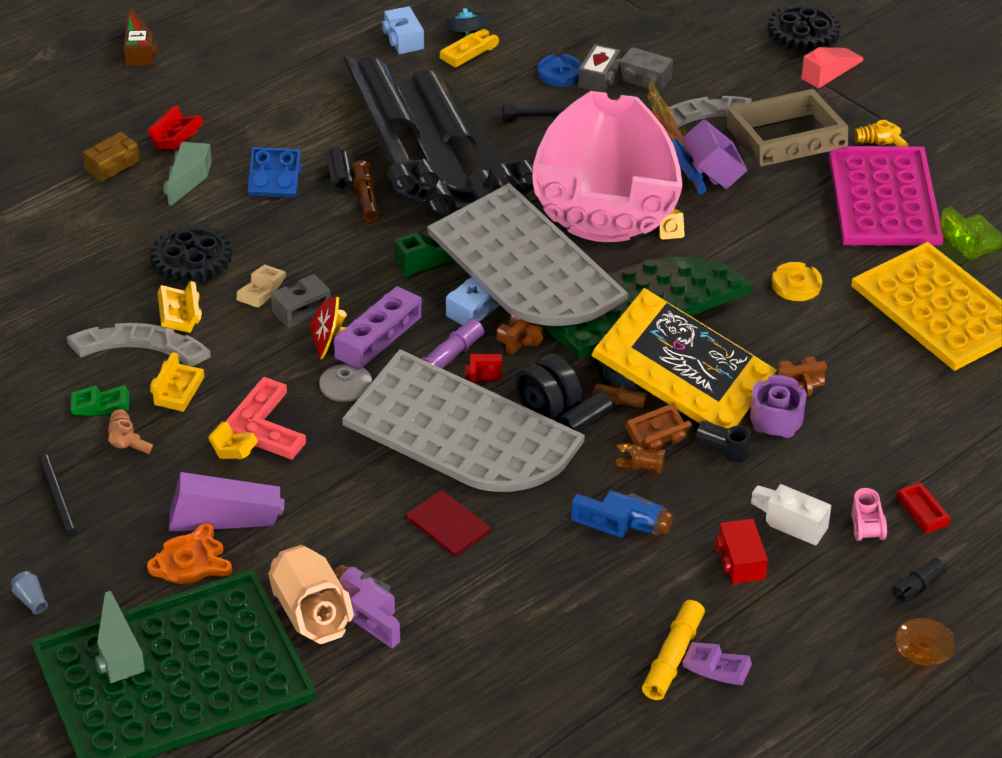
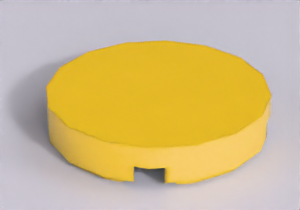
M785 263L777 267V271L773 272L771 280L772 289L777 295L791 301L813 299L819 294L822 287L821 274L812 266L811 269L805 267V263Z

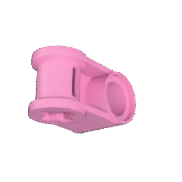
M870 488L857 490L854 495L851 512L856 541L873 537L885 540L887 524L878 493Z

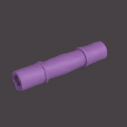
M475 319L468 320L458 330L452 332L449 338L437 346L426 358L421 359L443 369L462 351L466 352L475 341L483 336V326Z

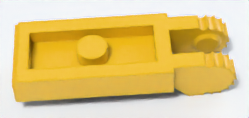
M483 28L440 51V59L456 68L484 51H490L497 47L499 37L494 34L489 36V31Z

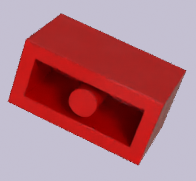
M747 519L720 523L719 535L715 536V545L717 552H722L723 570L725 573H729L732 584L766 579L768 559L754 520Z

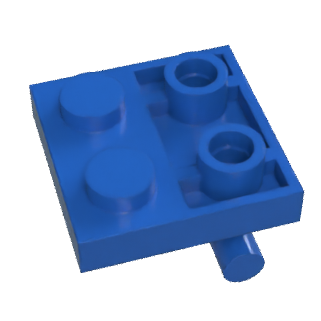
M252 147L248 194L254 196L297 198L299 174L302 173L300 149Z

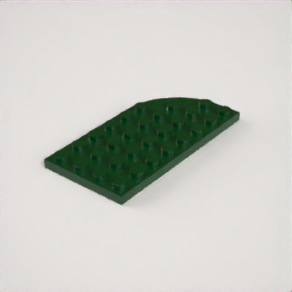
M694 257L646 259L642 263L625 267L609 275L628 293V301L588 322L566 326H540L580 359L593 353L596 346L644 288L689 316L753 292V283L726 264Z

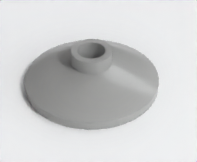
M339 364L330 367L321 375L319 385L321 392L329 399L338 402H351L361 397L372 383V377L364 368L359 370L349 364Z

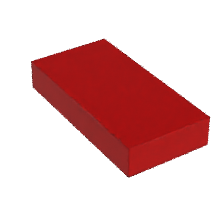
M921 482L897 490L896 498L926 534L950 525L951 517Z

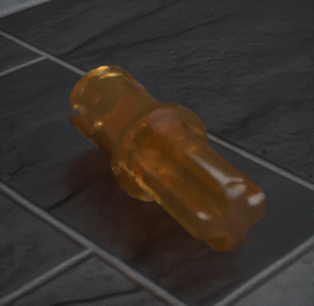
M599 383L594 387L593 394L603 390L609 395L611 402L616 403V406L621 404L642 410L645 407L647 393L624 389V386L617 388Z

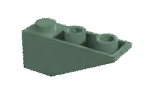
M182 142L179 151H175L174 166H170L169 180L164 183V195H168L169 205L175 204L207 178L212 164L210 144Z

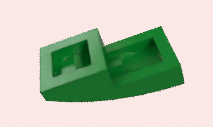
M95 385L72 392L71 412L73 415L101 416L110 415L118 409L129 410V391L126 385L100 392Z

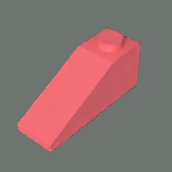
M818 47L804 56L801 79L819 89L861 63L863 57L847 48Z

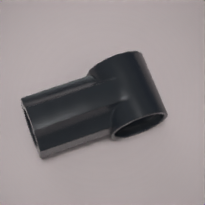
M702 421L699 425L696 443L725 452L726 457L733 462H742L749 457L750 432L747 428L733 426L728 429L706 421Z

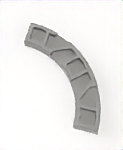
M722 96V99L708 100V97L696 98L675 104L661 111L660 115L656 118L669 135L677 128L692 121L710 117H727V107L750 103L752 99L736 96Z
M118 323L115 324V327L104 329L94 327L67 337L68 345L80 358L94 352L120 347L146 348L171 355L172 352L178 353L179 361L191 367L211 358L210 350L199 341L188 335L183 336L174 333V330L158 325Z

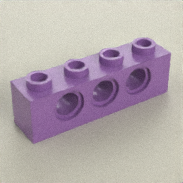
M396 286L376 304L369 307L364 314L355 319L347 328L336 335L334 339L335 358L359 370L421 318L422 298Z

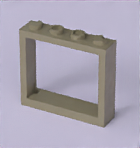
M814 89L727 107L728 130L760 167L848 147V125ZM811 114L825 127L763 141L752 128ZM763 156L769 157V159L763 160Z

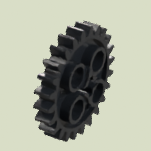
M793 3V7L785 5L784 9L777 8V12H772V16H769L767 31L769 32V37H773V42L779 41L778 46L786 45V50L792 47L794 52L802 49L806 53L809 49L814 51L818 47L824 46L831 48V43L836 44V39H839L841 24H839V19L835 18V14H829V9L822 11V6L814 8L813 4H810L808 7L804 3L801 6Z
M187 224L186 229L177 226V231L168 229V235L160 234L161 240L155 239V245L151 246L150 257L153 270H157V275L163 274L164 280L172 277V283L182 280V285H185L187 281L196 283V280L206 283L207 277L214 280L215 273L222 275V269H228V263L232 262L230 240L225 239V233L219 234L218 229L210 231L209 225L204 229H201L200 224H197L195 228H191V225Z

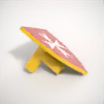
M330 297L325 300L316 311L309 325L320 359L324 358L332 337L347 328L341 327L347 314L343 310H338L339 297Z

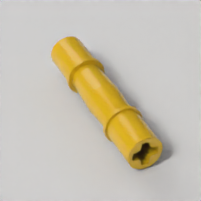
M686 600L676 619L672 622L671 631L663 643L658 658L652 662L651 670L642 686V691L648 698L653 700L663 699L672 679L676 677L677 667L685 655L690 640L695 637L696 630L705 613L704 607L699 602Z

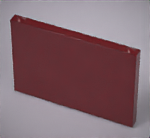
M443 490L406 513V519L453 556H457L491 532L489 525Z

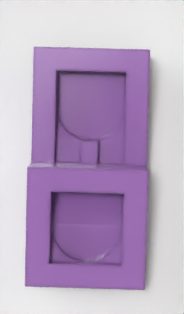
M697 642L691 643L682 662L684 668L699 675L737 685H743L752 665L750 656L722 653L718 644Z

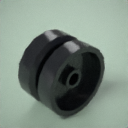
M548 354L537 360L535 364L520 370L515 376V388L522 405L549 419L557 418L559 414L573 407L581 400L582 390L580 382L571 366L559 355Z

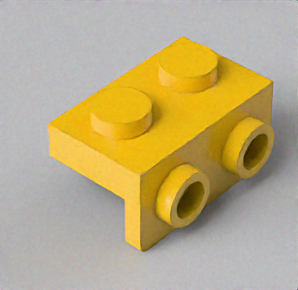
M190 281L185 291L161 285L157 292L161 326L191 333L194 325L199 323L202 314L198 305L199 292L196 291V283Z
M172 352L168 360L163 362L157 378H154L151 382L150 392L153 394L154 405L184 412L204 379V369L179 364L178 353Z

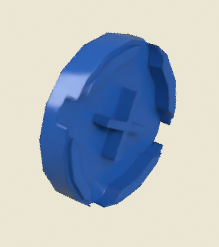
M561 54V57L549 55L539 62L538 76L545 84L554 87L572 86L578 83L579 68L582 63L577 58L567 54Z

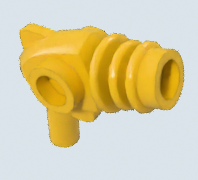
M880 120L875 124H868V126L854 129V140L856 143L863 144L864 142H869L873 144L875 141L878 145L894 143L897 147H908V143L899 136L901 128L887 120Z

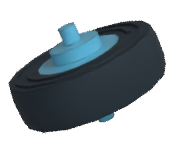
M464 8L462 13L451 15L446 19L449 31L465 32L466 36L470 34V31L484 28L487 24L484 13L468 12L467 8Z

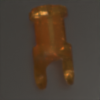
M619 443L617 445L618 450L629 452L632 459H616V465L637 470L640 467L653 469L657 473H662L665 450L653 451L643 449V446L628 443Z

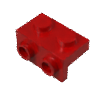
M173 106L150 126L147 131L157 150H176L180 148L181 143L188 137L195 135L197 129L204 122L200 115L183 117L179 107Z

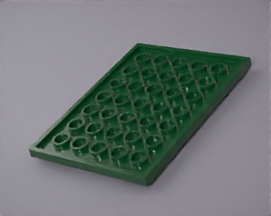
M254 569L122 611L142 651L145 671L110 683L106 673L101 674L95 661V657L99 656L97 642L101 618L31 641L32 650L76 758H148L317 699L316 690Z

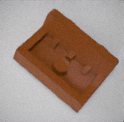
M674 403L628 420L625 424L639 453L646 450L654 452L663 447V443L668 441L676 443L687 437L686 433L692 426L690 421L683 422Z

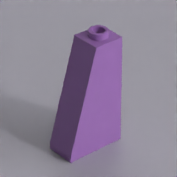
M180 472L169 510V531L196 530L203 523H210L214 529L274 526L277 516L282 515L284 510V499L280 498V487Z

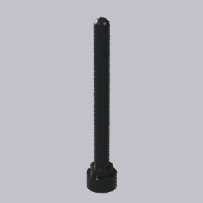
M503 103L502 118L503 122H512L517 117L558 116L567 107H517L513 103Z

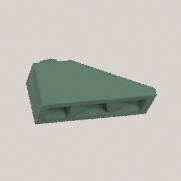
M108 591L105 592L97 642L99 656L95 657L99 672L101 674L106 673L110 683L145 670L142 651L112 592Z

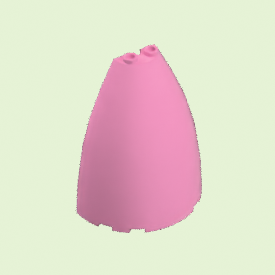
M590 91L573 102L548 127L538 147L533 164L532 177L535 194L543 205V210L554 222L557 221L566 227L569 233L597 242L630 240L632 236L652 231L660 225V222L668 214H671L682 190L680 165L670 137L654 114L638 97L621 95L619 99L611 100L608 98L607 93Z

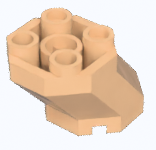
M303 545L281 551L278 557L273 559L268 575L273 595L278 597L295 630L319 644L342 637L346 631L344 629L345 625L354 616L349 593L341 586L326 558Z

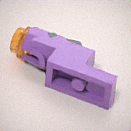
M338 566L334 570V574L343 589L349 593L354 613L352 621L393 649L400 643V623L392 616L395 613V602L393 594L390 593V586L356 567Z

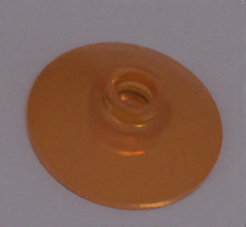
M916 618L906 621L898 628L895 636V644L901 655L919 665L932 666L941 664L951 657L955 648V640L951 631L940 622L932 619Z

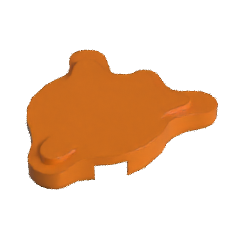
M203 523L194 532L165 542L163 544L164 549L160 554L157 553L154 558L149 560L147 569L148 573L154 577L163 578L176 584H190L208 576L227 577L232 573V565L228 560L216 557L223 553V545L221 542L213 539V526L210 523Z

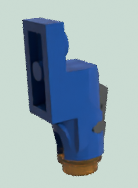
M610 490L603 502L576 494L572 501V521L621 538L624 537L629 527L646 533H654L656 535L662 533L667 535L674 519V514L668 512V509L664 508L663 505L644 499L634 493L625 495Z

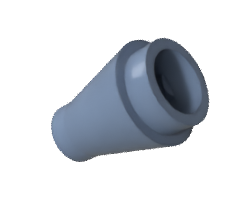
M24 571L12 579V593L33 614H40L47 609L48 603L45 600L36 575L31 574L29 571Z

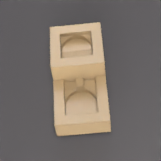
M263 265L251 273V282L237 291V300L259 308L271 297V293L278 289L286 277V272Z

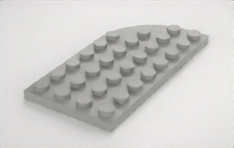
M510 183L427 227L428 234L507 312L519 319L548 326L574 325L596 319L628 301V293Z
M399 349L343 417L344 426L464 484L494 492L525 490L551 480L565 469L584 443L585 435L401 349Z

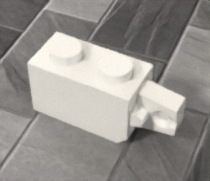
M782 484L779 485L776 491L757 485L752 492L751 504L767 513L766 521L770 527L815 546L828 529L831 505Z

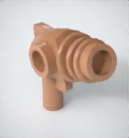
M122 409L115 410L110 417L108 428V441L116 448H127L130 446L150 454L153 444L141 440L140 435L134 433L133 425L126 411Z

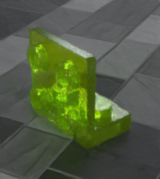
M952 206L943 209L941 219L942 234L968 260L1002 248V234L981 214L964 219Z

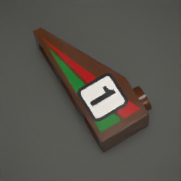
M128 9L124 42L126 66H151L154 64V56H158V43L153 42L152 32L134 9Z

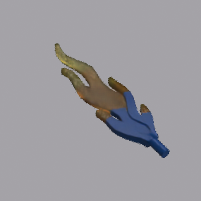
M651 80L648 83L650 93L647 97L651 102L654 116L670 137L681 169L688 179L693 182L697 192L703 194L706 192V187L702 180L703 173L696 170L692 164L694 159L685 150L687 145L683 137L687 132L684 127L680 130L678 129L672 111L657 92L654 81Z

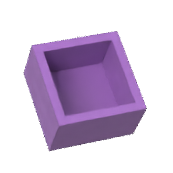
M705 119L683 137L687 145L685 150L694 159L692 162L693 166L698 172H705L715 185L719 183L727 189L748 171L734 143Z

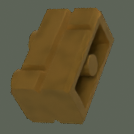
M122 132L82 153L85 171L92 176L94 175L100 182L115 176L120 171L135 165L140 160L137 143Z

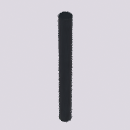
M43 454L39 457V461L65 533L69 537L74 536L77 530L51 458L48 454Z

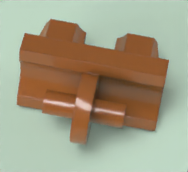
M513 315L510 317V325L513 327L502 324L497 329V340L506 344V353L514 355L522 345L538 346L543 340L542 328L539 325L519 319Z
M814 356L805 357L801 361V365L793 366L789 360L779 362L778 375L787 376L799 382L798 386L802 390L803 388L805 389L806 397L812 395L814 387L825 385L827 364L825 361L818 362Z

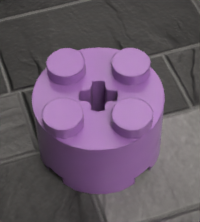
M782 375L769 376L766 381L761 382L759 380L756 382L752 390L750 419L756 432L781 435L785 438L794 436L795 431L803 423L806 404V391L798 386L799 382Z

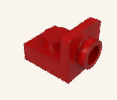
M470 354V365H465V380L476 384V381H502V354Z

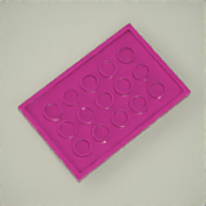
M848 146L829 151L843 245L907 246L922 245L926 242H929L931 245H942L943 234L924 147Z

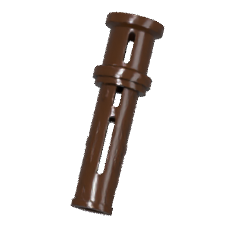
M357 161L350 167L351 176L354 178L353 187L359 193L364 220L373 222L378 219L379 212L373 193L375 182L370 175L372 169L368 162Z

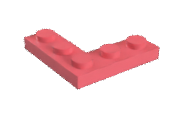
M266 377L259 381L225 421L228 422L233 433H254L258 440L255 446L291 460L306 443V436L304 434L265 420L287 393V386Z

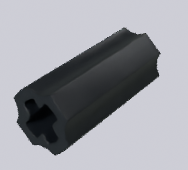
M340 147L331 148L326 153V162L332 189L336 190L338 194L347 193L352 188L353 183L346 151L341 150Z
M603 390L601 392L597 391L559 414L558 423L578 432L612 411L613 403L606 392Z

